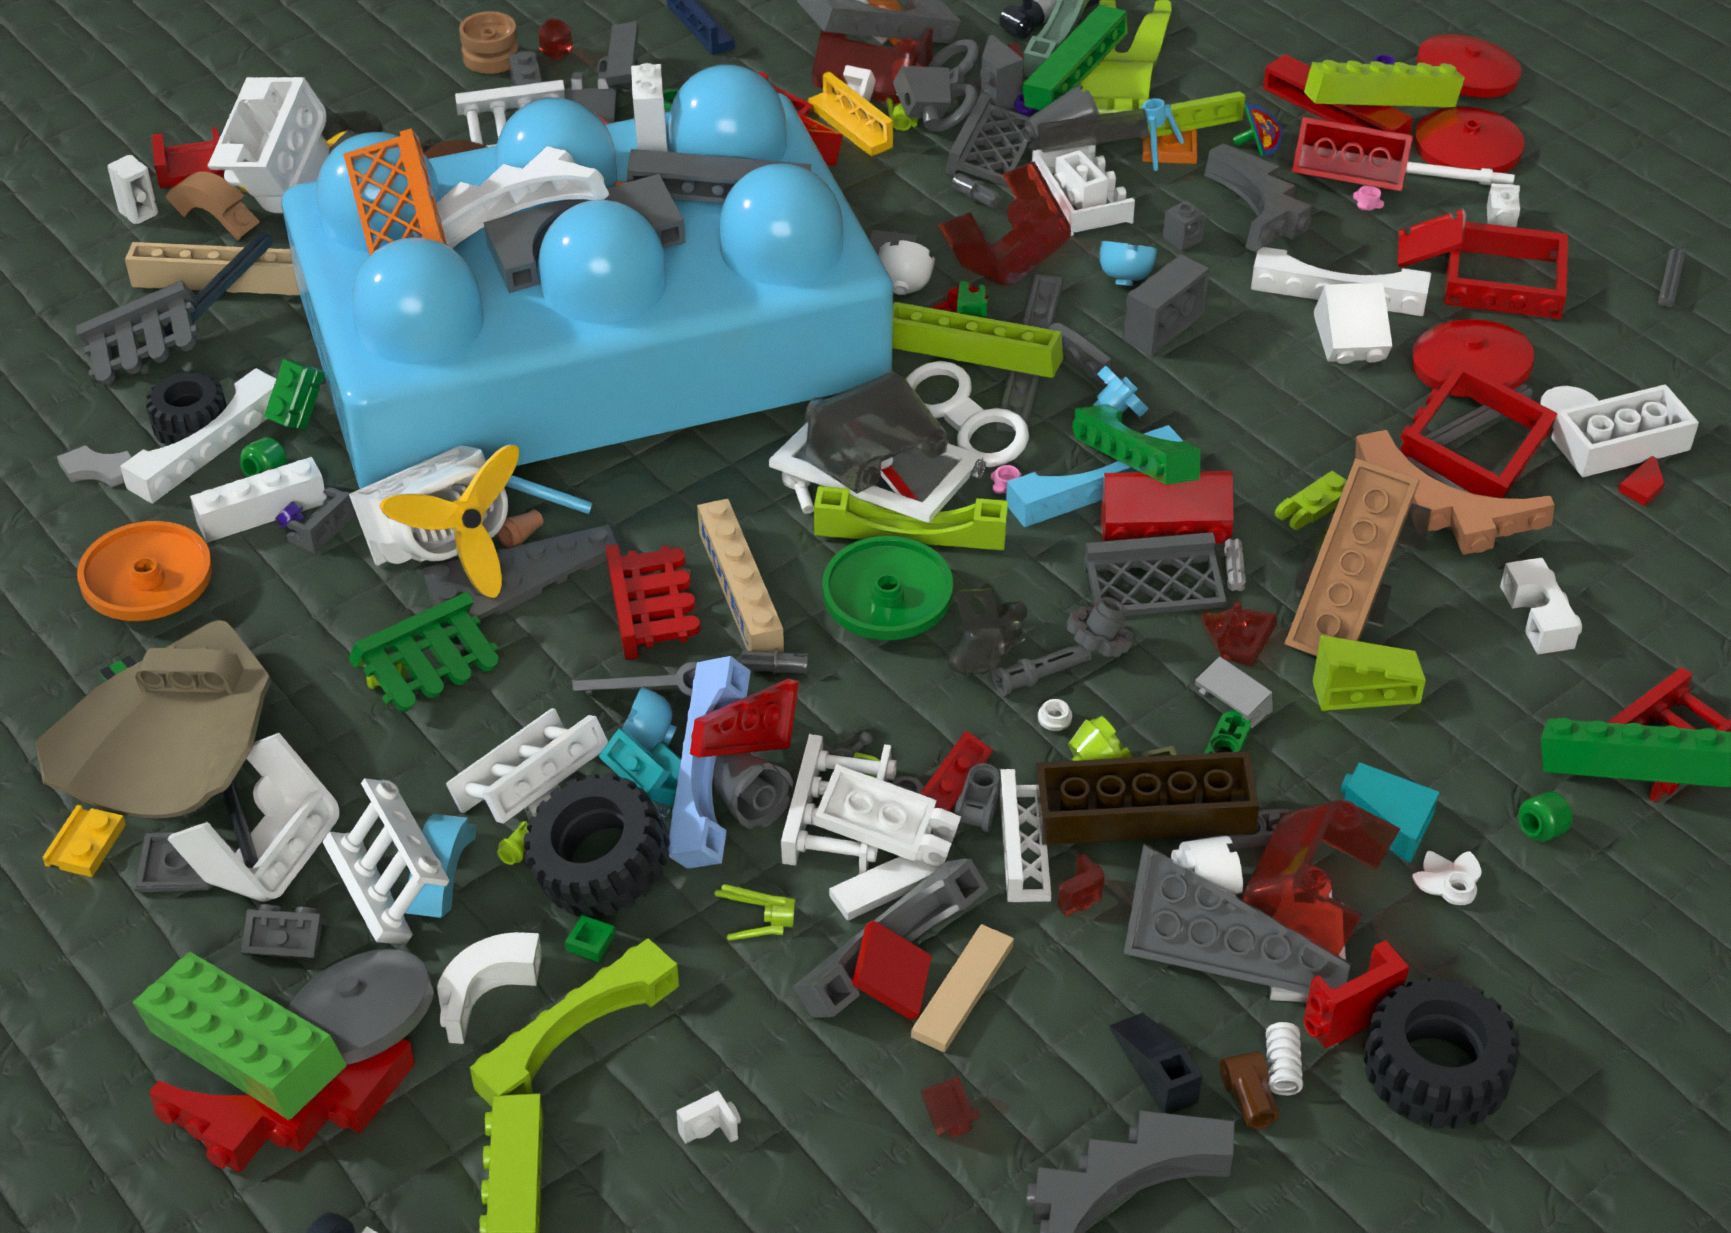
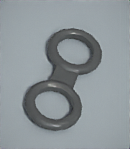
M963 39L949 44L935 55L928 67H941L953 55L962 51H968L964 60L956 68L949 71L951 99L965 96L964 102L954 113L940 119V124L937 127L926 128L931 132H942L954 127L967 117L976 105L978 98L976 88L968 83H964V75L974 66L980 53L978 43L971 39Z

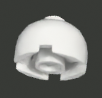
M899 241L898 245L890 246L891 242L882 245L878 256L893 282L894 293L906 295L907 293L917 292L925 287L930 280L935 262L934 256L932 258L929 256V250L926 247L910 241Z

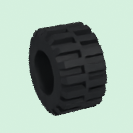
M201 372L176 373L169 378L165 377L160 380V383L154 384L151 387L152 391L147 393V400H145L154 436L157 437L160 443H165L166 446L179 442L198 432L217 418L227 407L221 383L215 380L213 376H205Z

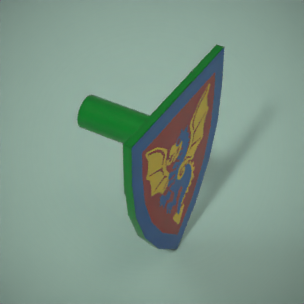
M1244 104L1251 129L1234 136L1233 141L1235 145L1240 146L1251 140H1256L1261 156L1275 153L1282 141V126L1263 107L1256 104Z

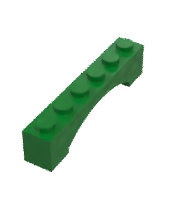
M1108 404L1075 408V419L1072 423L1075 439L1165 485L1200 480V448L1185 441H1170L1134 431L1122 424V411Z

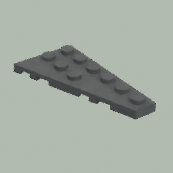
M607 524L497 550L502 575V587L496 598L486 597L475 589L466 575L460 559L424 567L422 571L433 607L464 592H468L474 601L468 614L471 617L477 615L479 620L493 613L500 615L543 593L542 588L553 582L559 585L567 581L568 575L579 569L588 570L606 561L605 546L616 545L617 542L610 525Z
M1143 844L1123 954L1303 994H1309L1311 979L1318 975L1332 989L1349 982L1352 963L1151 846Z

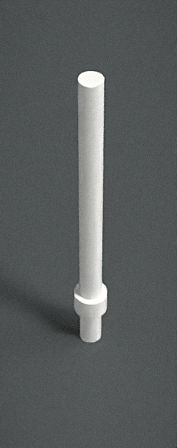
M1409 162L1407 173L1479 181L1480 185L1489 186L1491 183L1513 185L1515 176L1514 174L1493 172V169L1482 168L1480 171Z

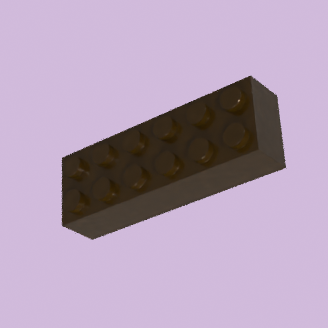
M1249 751L1036 763V794L1042 845L1251 834L1257 831L1259 802Z

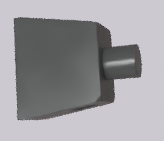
M901 66L893 84L906 115L910 118H923L926 128L937 127L940 124V118L944 116L951 102L949 68Z

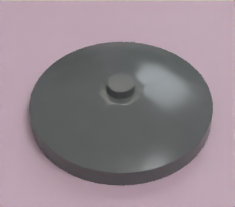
M394 949L374 950L346 958L319 973L297 993L290 1003L288 1010L330 1034L347 1065L373 1057L407 1036L428 1011L433 998L434 986L425 964L417 956L406 951Z

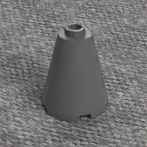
M1082 85L1074 87L1027 119L1025 127H1023V135L1028 143L1031 142L1034 146L1091 139L1098 136L1101 126L1096 127L1095 120L1099 119L1100 116L1089 91L1083 92L1081 90L1083 88Z
M746 753L716 756L712 786L738 823L748 829H754L752 826L757 825L766 827L782 815L791 799L787 795L789 785L793 788V781L787 770L779 764Z

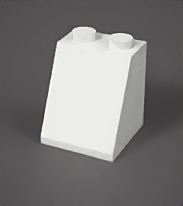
M1383 282L1324 286L1314 309V318L1327 361L1347 364L1355 360H1367L1373 363L1386 359L1392 348V340Z

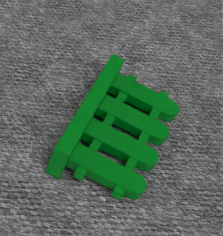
M464 592L355 642L348 659L355 669L367 665L363 671L367 677L374 675L386 693L382 697L386 705L393 703L399 711L407 712L412 709L416 701L413 692L419 689L425 696L436 698L444 688L441 679L446 676L453 683L463 685L468 682L471 676L469 665L476 663L485 672L494 670L499 660L496 654L499 647L495 642L489 644L477 627L481 622L477 615L471 617L468 614L474 601L468 592ZM457 636L469 654L462 657L450 639ZM430 649L442 667L435 670L423 651ZM402 662L414 680L406 683L395 667V664Z

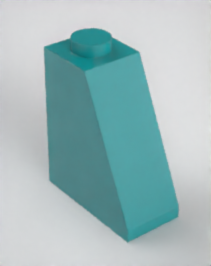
M1360 762L1353 775L1346 774L1340 789V793L1345 794L1342 809L1402 860L1411 863L1435 814L1440 792Z

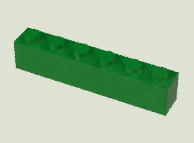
M1098 5L1036 71L1024 81L1022 94L1024 95L1025 107L1042 110L1072 88L1079 86L1128 34L1127 11Z
M1548 718L1541 736L1544 772L1731 788V732L1715 731L1709 728L1686 729L1676 726L1659 727L1645 726L1638 723L1618 724L1606 723L1600 720L1577 721L1567 718Z

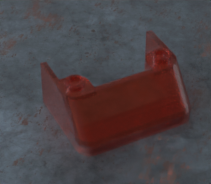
M928 28L920 41L904 38L898 41L893 48L846 39L847 34L824 32L821 29L812 69V83L818 88H823V74L830 72L847 85V81L843 76L846 65L872 71L876 79L871 99L887 102V99H891L894 104H900L893 81L901 66L928 67L932 60L933 29Z
M1035 161L1003 174L1004 179L1016 198L1007 208V216L1013 229L993 246L990 247L971 212L946 220L938 225L963 267L1002 286L1017 283L1063 245L1071 235L1070 224Z
M1336 800L1286 812L1277 824L1243 892V901L1339 956L1362 914L1328 897L1332 889V881L1322 869L1311 865V860L1322 841L1377 870L1398 835L1400 828L1345 800Z

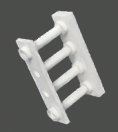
M563 80L458 93L455 94L457 114L467 116L471 141L483 145L478 120L479 113L488 111L494 113L499 138L501 130L506 124L504 112L506 109H520L533 101L545 98L564 99L565 89ZM494 144V145H486V146H487V147H492V146H496L497 144Z
M551 708L449 780L446 785L461 813H465L480 801L486 800L496 822L504 824L600 754L608 744V740L596 716L588 715L570 729H565L556 709Z
M809 734L781 839L782 864L796 866L799 852H805L806 849L859 856V875L868 870L869 862H876L878 848L863 842L808 835V831H805L806 824H813L818 808H815V804H812L813 797L819 798L820 795H824L829 783L822 781V777H819L820 771L825 772L827 768L835 769L836 764L860 773L877 775L876 779L888 782V780L894 781L897 760H891V745L884 744L881 761L879 762L829 755L828 751L823 750V736Z
M364 778L361 784L371 803L351 833L344 834L329 831L323 840V844L375 941L406 945L413 933L405 921V912L425 884L447 886L450 880L401 797L398 787L388 780L379 781ZM380 817L385 826L367 852L363 839L377 818ZM394 841L399 851L381 876L376 864L390 843ZM407 865L413 876L396 901H394L390 889Z

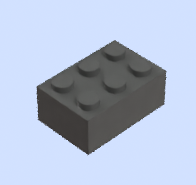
M1180 254L1173 261L1168 262L1156 274L1148 277L1139 287L1131 290L1126 298L1124 342L1152 356L1203 316L1209 268Z

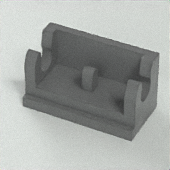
M327 487L323 493L331 496L333 499L326 498L323 501V505L303 524L294 520L290 521L286 526L295 531L289 532L286 535L287 541L315 554L355 517L353 504L349 496L351 493Z

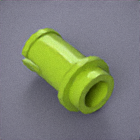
M522 821L508 839H502L498 844V857L508 865L519 863L524 858V852L526 851L523 847L524 837L526 833H529L526 826L528 825L527 821Z

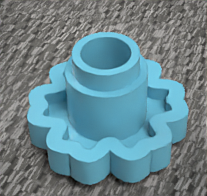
M1106 365L1097 373L1107 386L1096 396L1098 400L1093 404L1094 406L1108 404L1122 411V413L1130 407L1139 417L1149 409L1134 394L1138 389L1126 377L1120 380Z

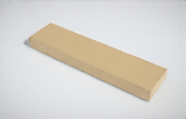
M981 924L911 1029V1038L945 1053L1013 948L1014 938Z

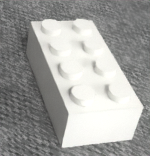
M1665 384L1559 410L1551 439L1582 477L1646 462L1651 456L1657 459L1691 450L1699 422Z

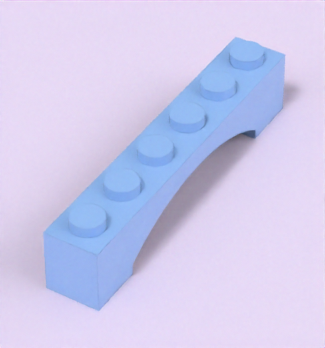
M731 656L697 662L676 796L672 809L669 833L670 845L667 848L669 857L687 869L722 864L727 830L718 825L713 807L712 781L716 756L700 758L690 755L694 719L747 697L751 671Z

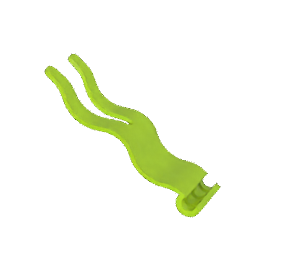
M1100 0V5L1116 8L1115 0ZM1157 0L1153 11L1145 16L1139 26L1129 51L1119 53L1115 51L1114 47L1080 84L1083 86L1081 90L1083 92L1088 90L1095 101L1100 116L1099 119L1095 120L1096 124L1136 125V117L1142 116L1141 106L1144 102L1150 100L1149 92L1152 70L1158 61L1171 18L1170 1Z

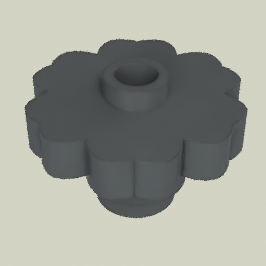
M1103 597L1094 607L1081 606L1079 610L1072 611L1067 621V630L1075 635V641L1082 644L1088 650H1098L1104 656L1120 657L1121 653L1128 652L1133 643L1132 632L1125 629L1124 613L1126 609L1116 599Z

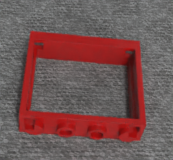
M1465 221L1464 247L1448 252L1444 305L1561 319L1567 292L1568 234ZM1460 251L1555 262V290L1458 278Z
M1459 362L1452 372L1446 371L1439 383L1441 388L1439 390L1436 388L1432 390L1426 401L1428 406L1426 408L1421 406L1412 421L1414 425H1407L1403 430L1400 439L1404 441L1400 451L1406 458L1408 456L1471 494L1505 498L1549 434L1557 413ZM1454 389L1532 429L1500 476L1421 435Z

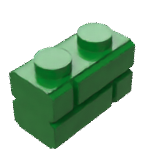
M283 359L264 417L287 427L306 429L320 390L319 386L322 384L326 372L303 362Z

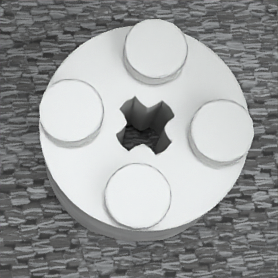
M1228 836L1186 841L1181 843L1179 849L1172 850L1171 859L1235 896L1236 894L1243 893L1240 860L1237 852L1229 851L1227 844L1233 842Z

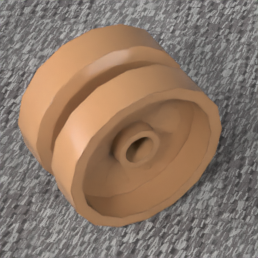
M481 12L465 18L460 23L459 35L462 43V58L467 68L481 74H495L510 69L509 55L519 52V45L516 41L517 28L513 18L500 12Z

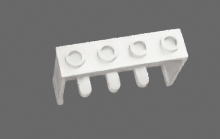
M1094 139L1034 150L1032 162L1029 164V172L1032 179L1037 181L1040 192L1045 194L1049 200L1050 208L1055 210L1060 224L1065 226L1070 236H1073L1074 232L1120 224L1122 222L1133 224L1135 200L1133 198L1126 199L1124 187L1115 188L1116 176L1114 171L1105 172L1106 162L1103 155L1095 157L1096 141ZM1080 150L1108 178L1107 204L1074 210L1052 173H1055L1056 157Z

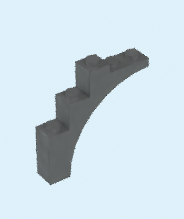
M1222 143L1210 150L1204 176L1236 192L1255 211L1257 218L1251 223L1245 248L1256 252L1279 237L1285 236L1293 239L1306 232L1311 223L1309 215L1312 206L1295 199L1293 196L1295 185L1280 180L1278 177L1280 166Z
M1139 1111L1138 1125H1130L1128 1143L1089 1139L1088 1154H1080L1078 1172L1038 1167L1037 1183L1029 1182L1026 1204V1207L1034 1208L1033 1224L1041 1225L1040 1233H1085L1091 1224L1111 1206L1140 1189L1167 1180L1194 1176L1229 1177L1233 1159L1235 1121Z

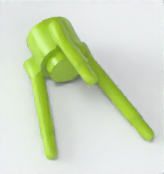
M886 93L889 118L893 120V127L897 130H908L911 126L916 127L919 118L908 117L901 101L894 108L891 93Z
M726 884L722 886V890H715L714 892L717 897L765 906L764 922H771V926L730 933L727 935V940L729 941L769 934L783 935L784 927L793 928L794 898L772 896Z

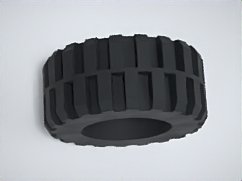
M598 774L586 775L585 780L579 781L578 778L568 781V786L561 790L556 788L550 793L551 798L547 802L542 801L536 808L537 816L530 818L527 825L529 833H526L523 845L526 850L524 855L526 863L551 902L558 908H564L567 913L575 916L580 915L582 912L587 917H599V913L602 912L609 916L618 913L617 909L625 906L628 909L636 904L635 900L641 895L645 898L652 891L650 885L654 881L658 883L664 873L661 865L666 866L668 863L669 851L667 848L670 845L669 834L665 829L666 826L648 794L642 788H638L635 782L627 778L620 780L618 775L605 774L604 778H600ZM607 828L623 829L619 842L605 856L587 863L571 862L574 851L589 835Z
M1429 977L1427 982H1422L1421 978L1409 981L1406 988L1403 985L1397 986L1389 991L1388 996L1381 999L1372 1016L1364 1050V1063L1366 1064L1365 1072L1368 1081L1371 1084H1375L1373 1090L1382 1101L1387 1099L1389 1101L1388 1107L1398 1115L1403 1112L1408 1115L1409 1121L1417 1124L1420 1121L1430 1123L1431 1128L1442 1129L1443 1125H1451V1129L1465 1127L1467 1121H1470L1472 1125L1482 1122L1486 1119L1487 1114L1492 1115L1501 1107L1502 1101L1506 1099L1519 1061L1520 1052L1518 1047L1520 1041L1517 1031L1513 1029L1514 1023L1507 1012H1500L1502 1006L1493 997L1486 998L1483 996L1484 991L1474 985L1472 988L1462 985L1463 981L1451 979V982L1442 981V977ZM1422 1038L1446 1040L1465 1051L1473 1063L1461 1067L1440 1066L1422 1058L1409 1043Z

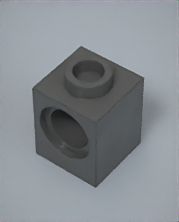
M1187 200L1166 210L1163 238L1181 251L1203 240L1205 213Z

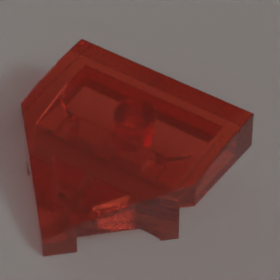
M1240 601L1234 602L1230 610L1213 615L1211 612H1207L1201 615L1202 622L1220 656L1224 659L1249 666H1254L1277 625L1276 614L1248 609L1242 610Z

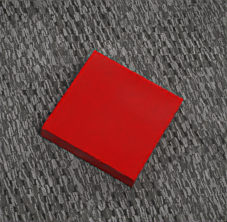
M872 920L865 926L852 985L906 1018L913 1020L920 1013L932 956L880 923Z

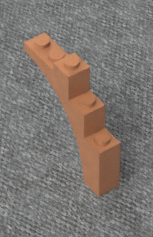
M1387 430L1356 436L1355 457L1357 459L1419 479L1420 483L1410 507L1419 533L1451 527L1462 555L1493 549L1496 537L1510 536L1514 533L1533 529L1539 530L1552 526L1555 504L1551 496L1504 499L1471 494L1450 487L1428 476L1413 465L1396 447Z

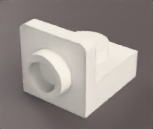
M719 1091L677 1110L678 1133L685 1144L696 1138L707 1137L718 1127H721L730 1143L738 1139L737 1124L741 1122L739 1113L731 1101L726 1103Z

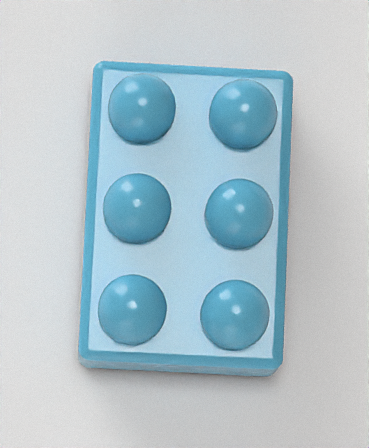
M716 65L699 71L690 77L677 92L670 112L665 113L668 152L811 164V171L792 164H769L743 176L729 191L724 203L674 199L673 201L684 219L686 243L663 249L660 238L653 226L635 209L610 200H592L577 204L563 212L552 223L544 236L536 265L539 285L511 293L508 292L487 246L484 227L451 249L435 240L414 237L413 233L409 238H402L407 228L394 221L386 237L394 241L388 243L383 240L378 250L369 256L343 153L399 137L397 135L385 132H368L346 139L327 156L320 169L317 181L297 184L287 189L282 196L281 204L298 290L322 369L326 372V382L359 489L459 445L481 449L486 461L500 448L506 445H516L519 447V458L516 465L518 466L879 385L889 380L892 376L893 282L789 98L781 93H777L773 86L760 74L742 66ZM545 98L533 101L517 110L509 118L501 130L496 146L430 159L424 155L436 203L459 182L480 186L503 164L523 169L547 146L565 150L572 156L574 163L598 170L604 177L606 188L613 187L616 181L627 182L631 149H638L635 119L604 124L589 108L569 99ZM399 147L387 150L382 160L395 166L401 156ZM367 157L353 160L355 170L365 175L373 160ZM379 164L371 179L384 185L392 170ZM403 165L401 170L405 172V168ZM398 174L389 189L402 195L409 184L408 179ZM368 183L362 193L363 200L373 204L381 189ZM386 193L379 208L391 214L399 199ZM410 194L408 199L413 201L412 195ZM553 201V202L542 203V204H539V205H535V206H532V207H528V208L519 210V211L514 212V213H512V214H516V213H519V212L527 211V210H530V209H534V208H537V207L545 206V205L552 204V203L559 202V201ZM405 203L397 218L410 224L416 214L415 207ZM365 206L366 212H368V210L370 209L367 206ZM375 212L369 222L370 228L380 233L388 218ZM372 234L373 239H374V242H375V240H376L377 237Z

